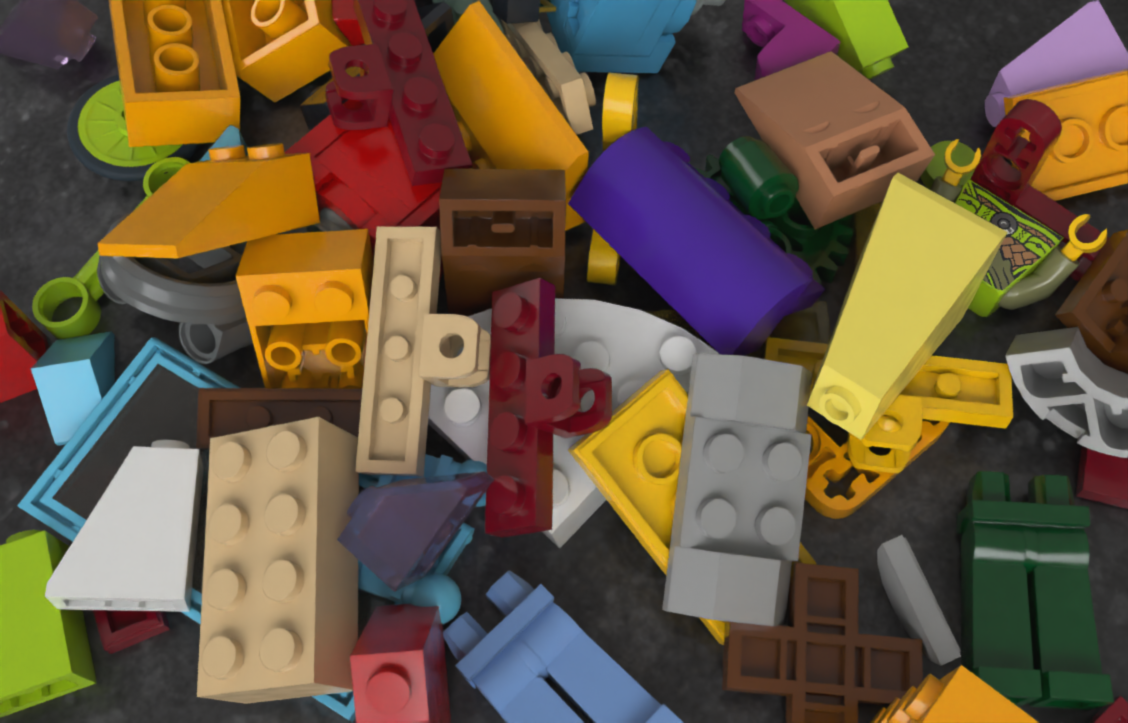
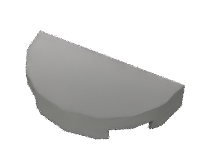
M900 535L882 543L877 550L878 569L890 604L904 630L911 639H921L922 653L930 661L940 666L961 657L959 653L961 650L906 537L904 538L903 535Z

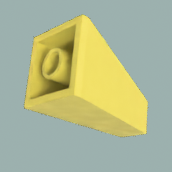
M897 173L890 182L855 268L807 406L823 415L833 424L840 426L862 440L964 317L1008 232L906 176Z

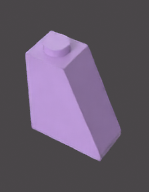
M1099 0L1086 4L999 71L989 95L985 99L986 117L993 127H996L1006 116L1004 97L1128 68V52Z

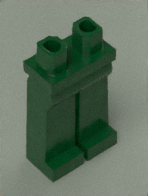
M992 471L977 472L969 480L967 506L956 516L957 534H962L961 665L1016 706L1029 703L1031 707L1093 710L1114 703L1111 677L1108 674H1102L1088 574L1089 543L1084 528L1091 525L1089 506L1074 505V497L1068 476H1034L1028 482L1029 503L1011 502L1008 474Z

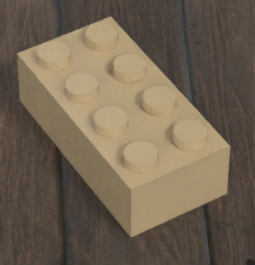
M320 417L210 438L197 697L248 704L353 691L350 654L358 641L359 473L355 472L358 437Z

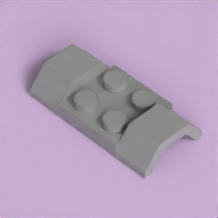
M693 354L662 610L719 621L766 626L785 624L792 561H798L812 436L811 434H806L809 409L807 403L811 391L812 372L805 367L740 355Z

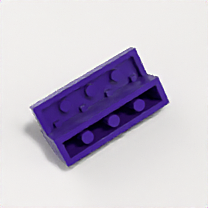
M646 126L628 132L611 144L596 159L583 177L568 204L720 355L745 356L758 351L784 316L812 307L825 289L812 277V270L806 262L793 254L783 251L769 238L771 235L770 231L761 221L742 213L729 200L730 195L721 184L704 177L689 163L690 157L682 148L671 142L660 140Z

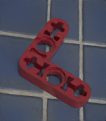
M1024 99L1019 101L997 124L970 180L1064 237L1058 245L1063 248L1070 241L1068 234L1069 226L1078 216L1031 186L1061 135V122L1056 113L1046 104L1037 100ZM1025 130L1030 132V141L1021 137ZM1003 157L1012 161L1018 169L1008 164ZM1086 223L1079 228L1076 238L1082 243H1092L1098 239L1102 232ZM1102 248L1096 252L1082 253L1077 258L1080 265L1069 277L1079 282Z

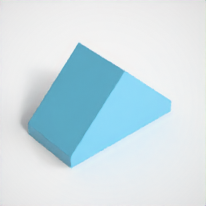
M112 331L56 340L31 368L56 445L60 446L68 443L115 383L114 334Z

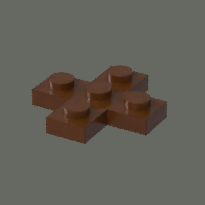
M794 563L791 566L789 583L788 626H766L727 622L725 624L722 690L786 696V723H858V703L889 706L896 697L902 699L912 686L918 688L922 683V640L858 633L859 569Z

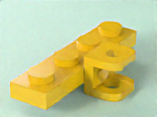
M768 337L764 349V359L801 365L812 372L811 394L828 344ZM932 355L862 440L848 432L847 446L851 463L857 469L889 473L902 472L909 460L911 450L916 446L921 435L922 419L1006 429L1013 418L1012 377L1008 364ZM869 447L890 448V453L883 456L876 455L870 451Z

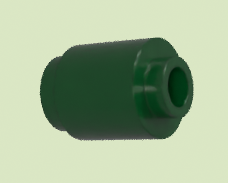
M750 136L740 137L731 142L720 155L719 168L721 169L722 181L752 217L756 219L778 217L792 206L799 188L798 179L767 143L755 140Z

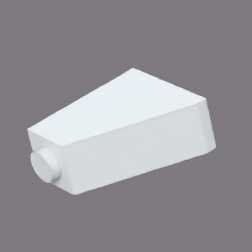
M157 440L152 442L151 447L133 446L47 582L45 597L56 609L190 612L204 470L199 449H190L187 443L177 440Z

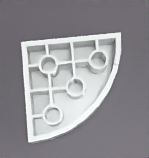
M555 298V354H565L577 359L581 363V369L595 368L608 373L612 377V411L661 370L669 369L688 394L693 354H719L685 329L642 310L598 300ZM492 309L468 316L477 322L482 329L491 334ZM464 347L458 351L457 356L462 353ZM490 379L480 386L467 388L436 387L431 384L428 424L466 460L472 459L473 461H481L487 464ZM593 390L585 393L581 400L583 412L588 411L594 403L595 395ZM553 434L552 530L542 532L558 548H561L606 501V498L568 451L584 435L565 439Z

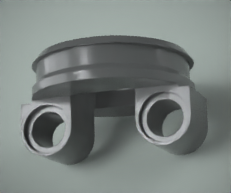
M133 211L129 212L128 214L124 215L123 217L115 221L110 226L107 234L110 233ZM247 241L187 256L204 268L191 274L178 267L180 258L99 256L97 275L104 293L118 304L128 303L150 315L180 322L179 337L186 353L196 362L208 364L253 343L236 280V273Z

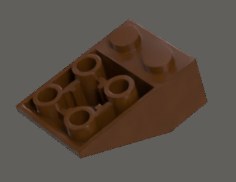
M444 169L439 209L441 255L448 314L468 317L492 309V292L537 278H542L555 285V298L564 299L565 170Z

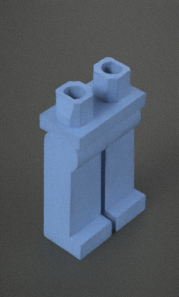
M510 570L497 580L486 593L487 599L505 617L489 634L468 612L459 616L443 632L446 643L459 661L455 666L460 674L474 689L476 687L506 723H584L546 683L545 679L547 677L591 723H684L665 704L661 705L599 647L566 612L553 602L555 600L554 596L542 584L534 590L529 583Z

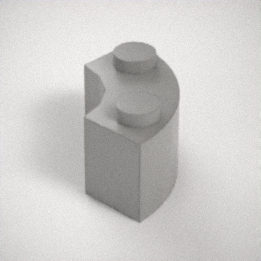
M1078 327L1016 335L1005 356L1014 383L1031 409L1042 420L1047 418L1058 428L1077 438V444L1107 455L1128 458V374L1104 365L1086 347Z

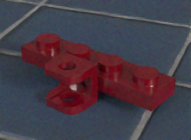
M354 0L353 8L365 45L339 48L329 55L328 66L334 81L326 85L325 98L333 124L341 129L363 130L387 127L388 118H390L412 186L441 183L444 169H471L472 163L414 0ZM360 67V76L351 77L347 74L346 69ZM345 99L358 100L363 106L360 109L351 110L344 107L342 101Z
M542 278L492 292L485 533L498 537H508L552 530L553 434L565 439L590 434L607 426L612 419V377L599 369H581V363L577 359L565 354H555V285ZM593 390L595 395L594 403L588 411L583 412L581 400L585 393Z

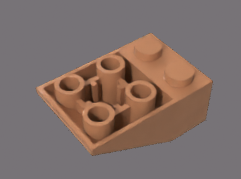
M832 51L737 87L734 92L761 139L768 144L798 179L799 188L796 198L814 229L883 201L890 182L897 173L917 182L935 156V153L907 109Z

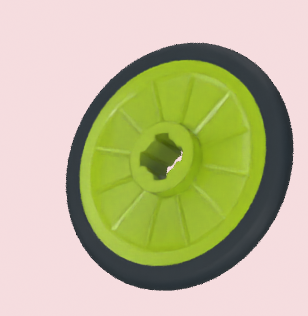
M119 74L108 77L88 89L76 102L67 124L69 145L76 158L92 172L119 181H143L147 170L154 163L169 157H179L188 161L201 145V143L129 147Z

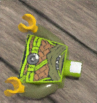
M959 139L954 140L946 148L944 155L947 169L943 177L936 176L930 190L1008 232L968 309L981 317H989L999 307L1014 310L1046 300L1080 265L1077 258L1082 253L1096 252L1104 246L1107 240V228L1094 242L1082 243L1076 238V233L1080 227L1088 222L1090 215H1080L1069 226L1068 234L1070 241L1063 248L1059 247L1058 245L1064 237L968 179L964 187L959 184L963 175L971 173L977 167L981 153L978 147L971 164L964 167L957 166L951 160V154L959 142Z

